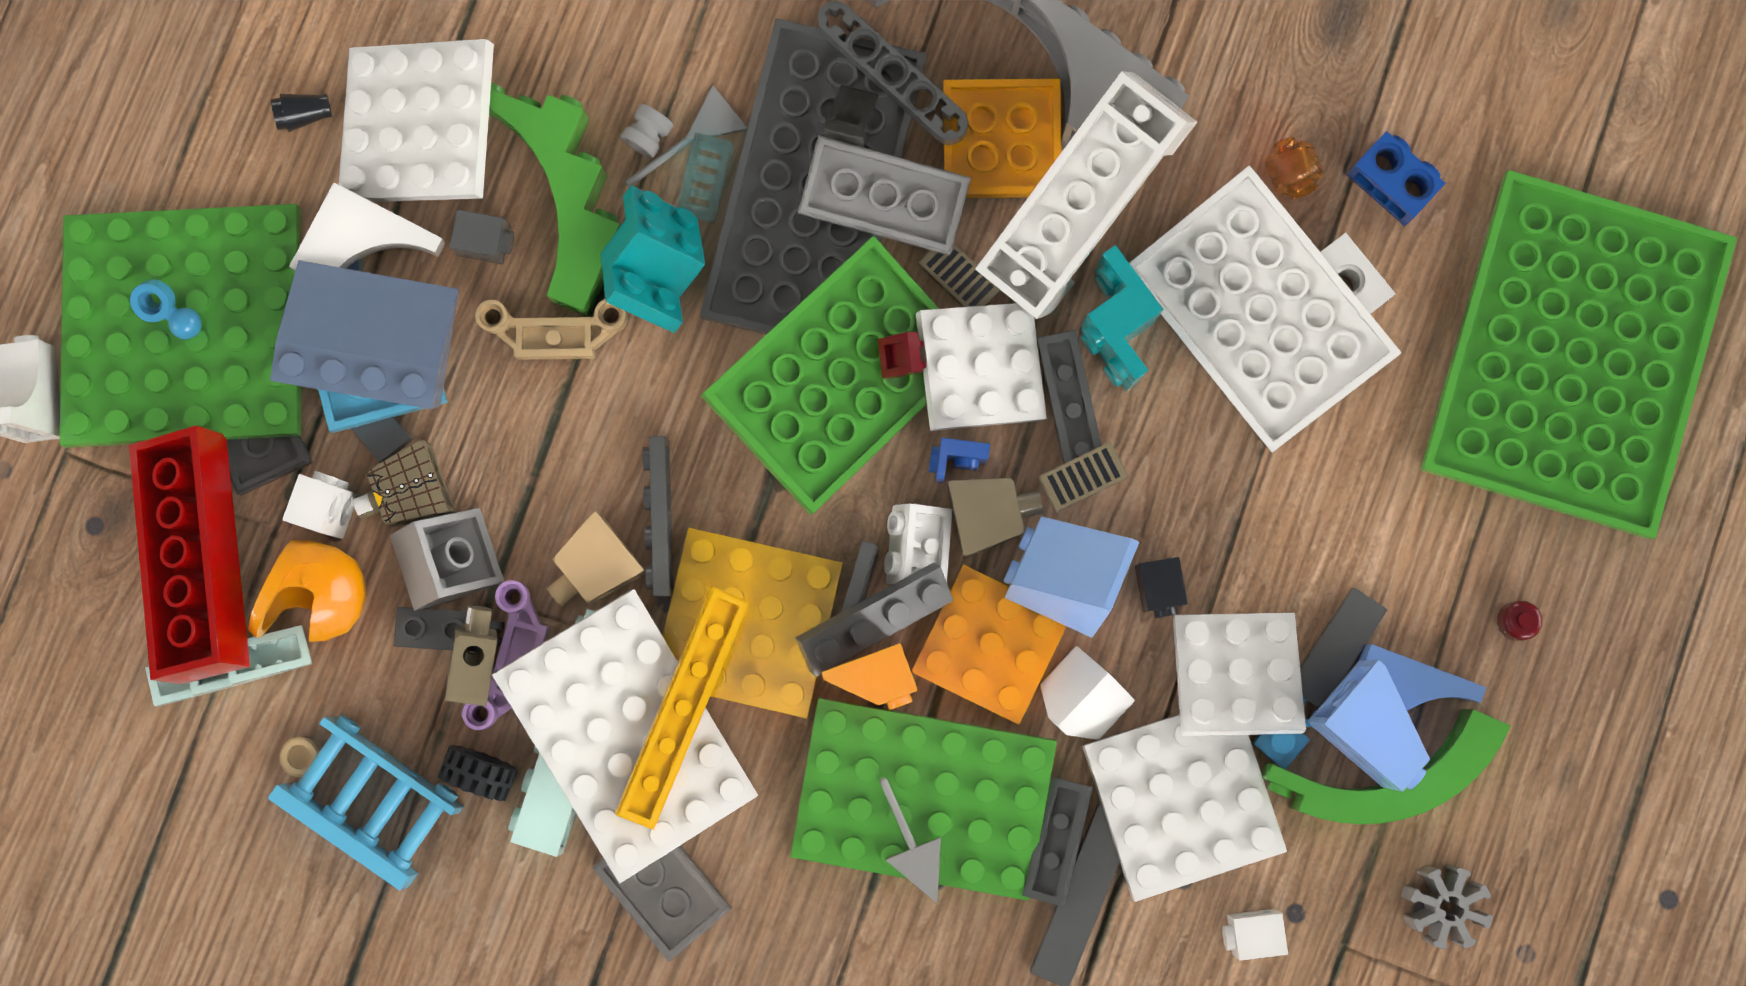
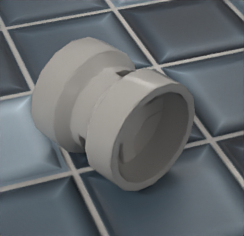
M640 104L634 113L637 123L634 122L632 126L626 127L620 139L635 151L652 159L659 150L658 142L660 139L658 136H667L674 125L657 110L645 104Z

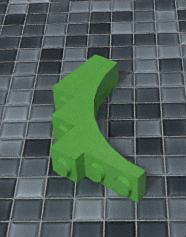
M491 83L489 115L498 119L517 134L536 155L548 177L556 203L559 243L556 268L547 297L556 305L590 317L604 284L600 253L620 228L621 224L617 222L619 219L617 216L605 210L596 209V212L592 213L606 181L607 174L603 167L599 165L601 161L596 157L584 152H579L575 156L589 123V118L582 108L583 104L569 96L561 95L560 99L547 95L541 109V104L524 95H519L518 99L505 95L503 88Z

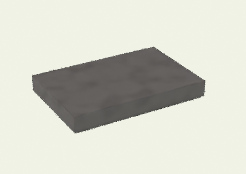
M681 845L620 884L604 858L592 867L668 962L732 908Z

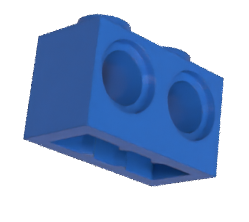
M1386 131L1346 175L1397 221L1406 226L1446 183L1440 178L1439 171L1432 164L1420 161L1410 152L1411 148L1404 139L1397 135L1392 136ZM1383 156L1387 158L1391 164V170L1386 171L1379 168L1375 157ZM1405 182L1415 183L1420 189V197L1410 195L1405 188Z

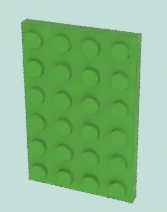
M872 236L700 396L809 515L814 514L927 405L923 372L894 379H882L878 339L904 332H918L916 313L920 310L939 308L876 237Z
M819 697L790 857L906 878L885 860L909 849L880 784V779L885 777L890 784L916 845L918 846L941 837L939 885L1029 901V897L1022 895L1032 854L1040 840L1057 741L1050 738Z

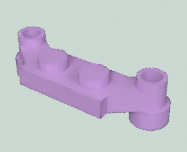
M514 580L503 582L495 593L497 605L508 613L509 618L493 673L546 642L550 627L542 625L531 601L528 588L523 583ZM518 590L521 599L514 605L511 601V595ZM493 676L490 682L487 706H484L488 711L486 720L483 721L479 717V710L483 706L465 704L463 708V721L471 729H488L498 718L512 709Z

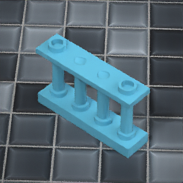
M340 715L338 718L324 717L319 724L332 734L299 782H293L292 785L290 783L276 785L267 799L399 891L405 889L412 884L418 875V872L410 867L412 864L410 859L443 811L450 815L460 813L464 805L456 801L459 795L454 790L442 783H438L436 786L358 733L361 727L353 720L344 715ZM347 743L365 755V757L331 805L326 804L323 807L312 799L314 796L312 790L341 748ZM379 765L398 779L365 827H359L356 830L345 822L347 818L345 812ZM410 788L430 800V803L397 851L392 850L389 853L377 844L379 842L377 836Z

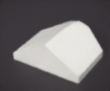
M1075 646L1040 684L1048 718L1061 731L1070 736L1099 740L1135 701L1105 669L1078 646Z

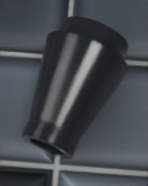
M280 94V98L271 99L272 111L278 130L287 129L288 132H291L321 119L332 117L327 94Z

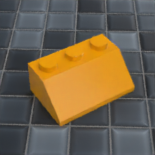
M901 643L821 672L825 681L876 705L887 703L889 710L913 702L910 694L918 691Z

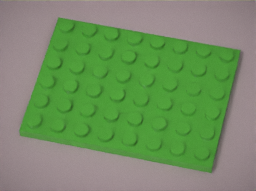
M1506 171L1503 174L1420 470L1642 538L1656 539L1737 237L1518 172Z

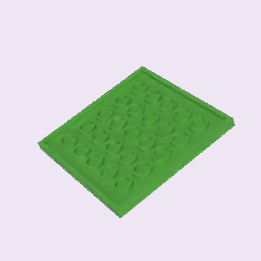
M297 204L63 215L60 445L65 448L131 445L195 425L221 433L227 440L302 436V386L270 381L276 339L295 271L289 266L301 245V208ZM155 279L166 283L175 295L176 308H190L199 314L202 321L200 332L194 338L180 339L172 334L167 320L162 319L158 322L142 320L131 308L130 296L132 291L146 280ZM151 293L153 301L161 304L160 298L156 294Z

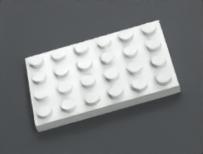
M1250 165L1129 263L1164 309L1161 313L1164 319L1271 452L1278 449L1402 353Z
M634 589L492 673L496 683L619 884L758 796L705 708L655 829H649L615 815L616 808L678 664L677 659Z

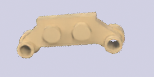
M606 299L597 304L593 317L513 318L502 303L496 300H487L478 306L475 318L477 324L484 331L495 334L513 348L514 358L517 360L595 359V350L626 327L628 313L607 303ZM619 314L616 322L608 323L610 315ZM500 315V321L497 324L491 325L492 318Z

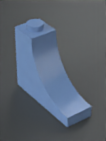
M1365 644L1355 663L1356 665L1359 661L1379 660L1386 666L1407 711L1424 702L1448 697L1467 702L1481 703L1487 688L1373 644Z

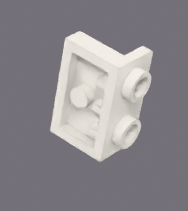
M911 503L893 505L887 522V530L890 534L889 552L884 560L887 584H895L933 562L941 567L947 582L953 509Z

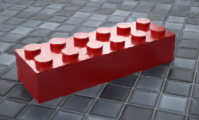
M195 425L129 445L150 680L185 684L250 667L227 438L221 433Z

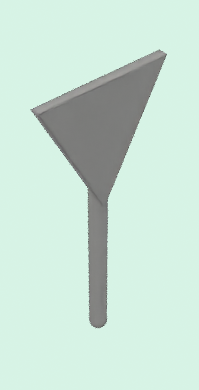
M712 85L688 135L626 180L625 184L627 187L633 186L693 140L746 131L748 127Z

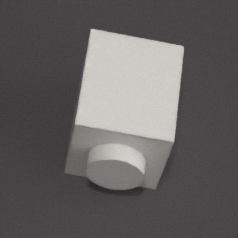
M1267 909L1227 914L1228 925L1222 927L1226 951L1232 950V955L1239 961L1288 955L1283 914L1280 911Z

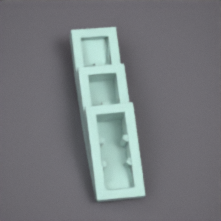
M303 625L267 633L260 638H247L250 667L185 684L150 680L149 667H145L154 706L158 707L311 665L312 660Z

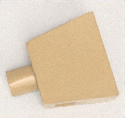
M595 511L553 558V561L563 572V575L546 589L560 606H563L578 593L587 603L594 604L644 576L646 568L603 515Z

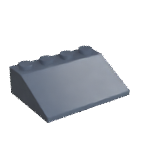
M298 260L276 339L270 381L428 409L440 407L459 289Z

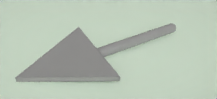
M882 777L880 784L909 847L908 850L888 857L885 860L934 902L938 903L941 837L918 846L916 845L887 778Z

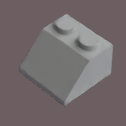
M480 508L414 521L390 535L414 611L448 603L504 582Z

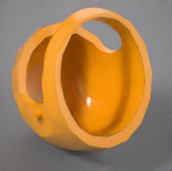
M291 540L277 558L266 578L253 607L248 630L253 636L260 638L276 621L282 611L290 608H305L312 611L309 642L327 641L349 632L360 618L366 600L365 577L358 562L334 546L311 540Z

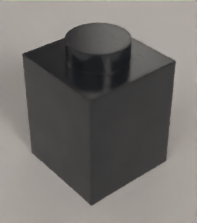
M1174 557L1135 565L1143 613L1154 611L1155 618L1178 615V607L1188 604L1180 558Z

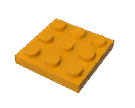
M1060 79L943 80V93L964 111L968 120L967 132L962 141L954 145L943 144L944 170L971 178L966 198H1028L1062 152ZM943 117V132L946 133L950 129L955 133L958 132V120L954 118L951 121H947Z
M963 564L950 591L954 601L942 607L911 672L1020 725L1066 626L1004 598L1009 586Z

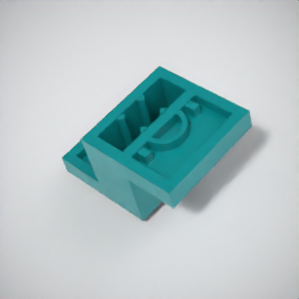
M631 185L623 195L626 220L600 253L605 299L607 303L675 333L683 323L679 298L705 266L698 219L686 208H676L662 201L657 194L651 191H642Z
M1115 245L1102 254L1094 270L1097 274L1094 279L1100 290L1107 297L1110 295L1113 297L1087 314L1080 327L1083 333L1080 336V340L1091 355L1094 356L1098 353L1106 364L1103 371L1115 387L1121 385L1125 391H1128L1138 384L1149 371L1128 342L1153 325L1164 309Z

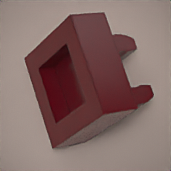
M904 332L878 339L882 379H894L923 372L922 369L926 368V362H921L920 347H924L923 341L918 338V332Z

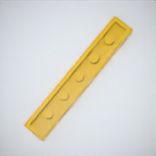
M710 586L616 808V816L649 829H655L750 603L749 601Z

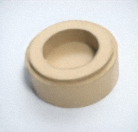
M310 737L292 738L283 745L280 751V764L289 775L302 777L322 747L315 739Z

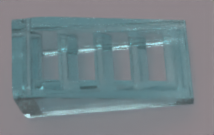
M700 133L694 134L677 208H686L697 219L715 222L734 153L732 142ZM702 151L721 154L720 160L704 156ZM701 165L717 169V174L712 175L697 171V169ZM694 181L713 185V191L693 187ZM690 196L709 200V207L689 203Z

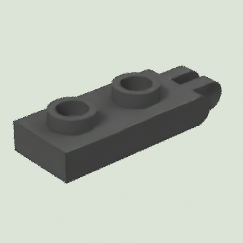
M397 607L393 647L452 651L456 625H465L467 611L438 609L414 611L413 608ZM491 621L489 629L504 630L505 622ZM497 637L496 646H501L503 638ZM469 646L466 650L468 652H479L481 648Z

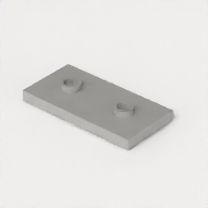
M818 135L798 214L950 255L971 178Z

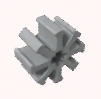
M1449 864L1445 866L1447 873L1444 882L1440 876V869L1431 866L1420 868L1417 873L1423 877L1429 892L1425 895L1420 893L1419 889L1409 885L1403 887L1401 894L1403 899L1413 903L1417 901L1424 903L1423 909L1411 915H1403L1407 927L1422 932L1424 927L1430 925L1427 936H1423V941L1443 950H1446L1448 947L1445 943L1449 931L1453 937L1451 939L1452 943L1466 949L1475 945L1476 940L1471 938L1464 921L1470 919L1476 925L1486 929L1490 928L1493 919L1492 915L1480 910L1475 912L1469 910L1470 904L1483 898H1491L1488 888L1485 885L1471 881L1469 886L1463 889L1466 878L1471 873ZM1443 900L1453 904L1450 913L1440 909Z

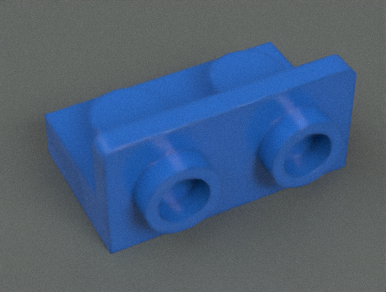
M941 438L940 447L932 446L929 472L936 473L935 482L943 483L947 460L954 461L953 468L977 471L979 464L985 465L988 461L990 444Z

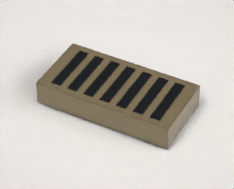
M953 243L950 255L930 250L918 262V266L961 307L987 306L1001 292L998 287L975 270L978 265L955 243Z
M1110 441L1040 475L1038 479L1055 513L1127 479L1129 476Z

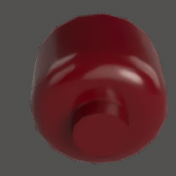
M1513 601L1500 609L1497 615V625L1499 631L1506 638L1514 641H1525L1539 633L1543 618L1540 610L1534 604L1528 601Z

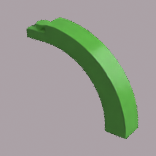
M1461 709L1451 732L1423 767L1426 770L1423 779L1413 789L1409 790L1406 787L1403 792L1384 788L1380 785L1351 789L1324 786L1270 763L1264 764L1261 774L1264 780L1270 782L1268 790L1289 799L1292 792L1296 793L1290 808L1313 817L1349 824H1381L1404 820L1425 813L1445 803L1474 781L1501 747L1511 725L1474 709Z

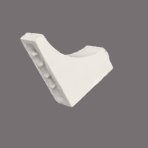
M333 183L289 267L296 271L298 260L346 269L352 263L367 255L395 248L420 250L438 257L445 242L441 237Z
M35 335L14 337V343L0 345V436L22 443L60 439V394L55 346L39 340V336Z

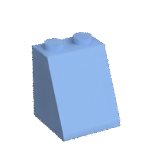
M1041 516L1035 529L1027 526L1018 548L1023 550L1024 553L1020 562L1012 560L1003 582L1009 584V588L1004 598L1092 638L1113 608L1139 541Z
M1379 660L1359 661L1307 723L1380 786L1402 792L1406 787L1411 790L1425 776L1426 770L1423 767L1430 758L1386 666Z

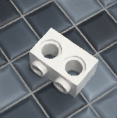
M314 471L312 478L299 474L282 520L343 539L354 510L353 497L359 494L348 491L349 482L317 471Z

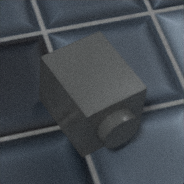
M457 209L449 248L460 257L503 264L505 254H510L513 249L514 232L510 231L511 226L504 218Z

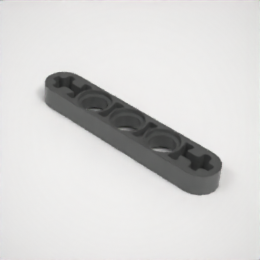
M839 1L828 2L822 6L818 13V26L824 38L937 141L945 145H954L963 140L967 132L968 120L966 114L959 106L849 6ZM840 14L843 15V26L850 32L846 42L842 41L845 39V32L839 26L828 27L829 15L835 18ZM860 38L872 40L875 44L874 52L865 57L857 55L853 50L855 41ZM888 64H897L903 69L904 76L898 82H887L881 75L883 68ZM917 90H926L931 94L933 101L927 108L918 109L911 104L910 96ZM939 104H942L944 107L940 109V115L947 121L956 118L958 120V132L955 133L950 129L944 133L942 131L943 121L936 114L932 121H929L927 118L935 113Z

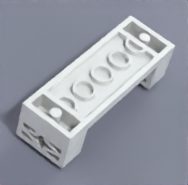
M1121 71L975 270L1036 319L1051 314L1075 282L1070 278L1163 156L1174 154L1197 124V121L1137 74Z

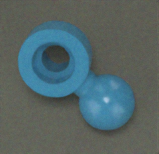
M155 279L146 280L132 291L130 296L131 308L142 320L158 322L165 319L168 321L172 334L180 339L194 338L201 330L202 321L199 314L190 308H176L175 295L166 283ZM151 293L156 294L160 298L161 304L153 301Z

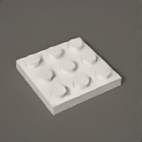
M1017 303L920 310L916 313L918 336L924 347H920L921 361L926 362V368L923 369L930 431L1035 422L1047 419L1034 316Z
M1295 613L1174 616L1173 629L1181 736L1303 734L1305 732L1306 724Z

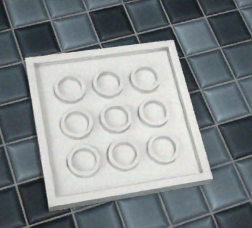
M487 39L349 48L339 185L371 202L483 198L494 44Z
M1180 714L1082 745L1115 843L1132 901L1136 902L1287 852L1249 735L1181 736Z

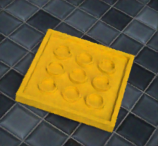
M688 528L663 638L679 662L710 586L749 601L750 603L710 696L808 718L817 676L815 677L809 672L795 637L831 618L843 562Z

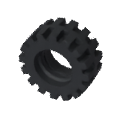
M449 745L437 777L443 782L449 783L453 787H458L465 792H471L474 795L483 796L491 800L506 801L518 769L486 753H480L463 746Z

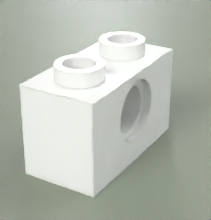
M1346 232L1320 252L1339 276H1346L1351 280L1353 284L1352 292L1370 314L1396 294Z

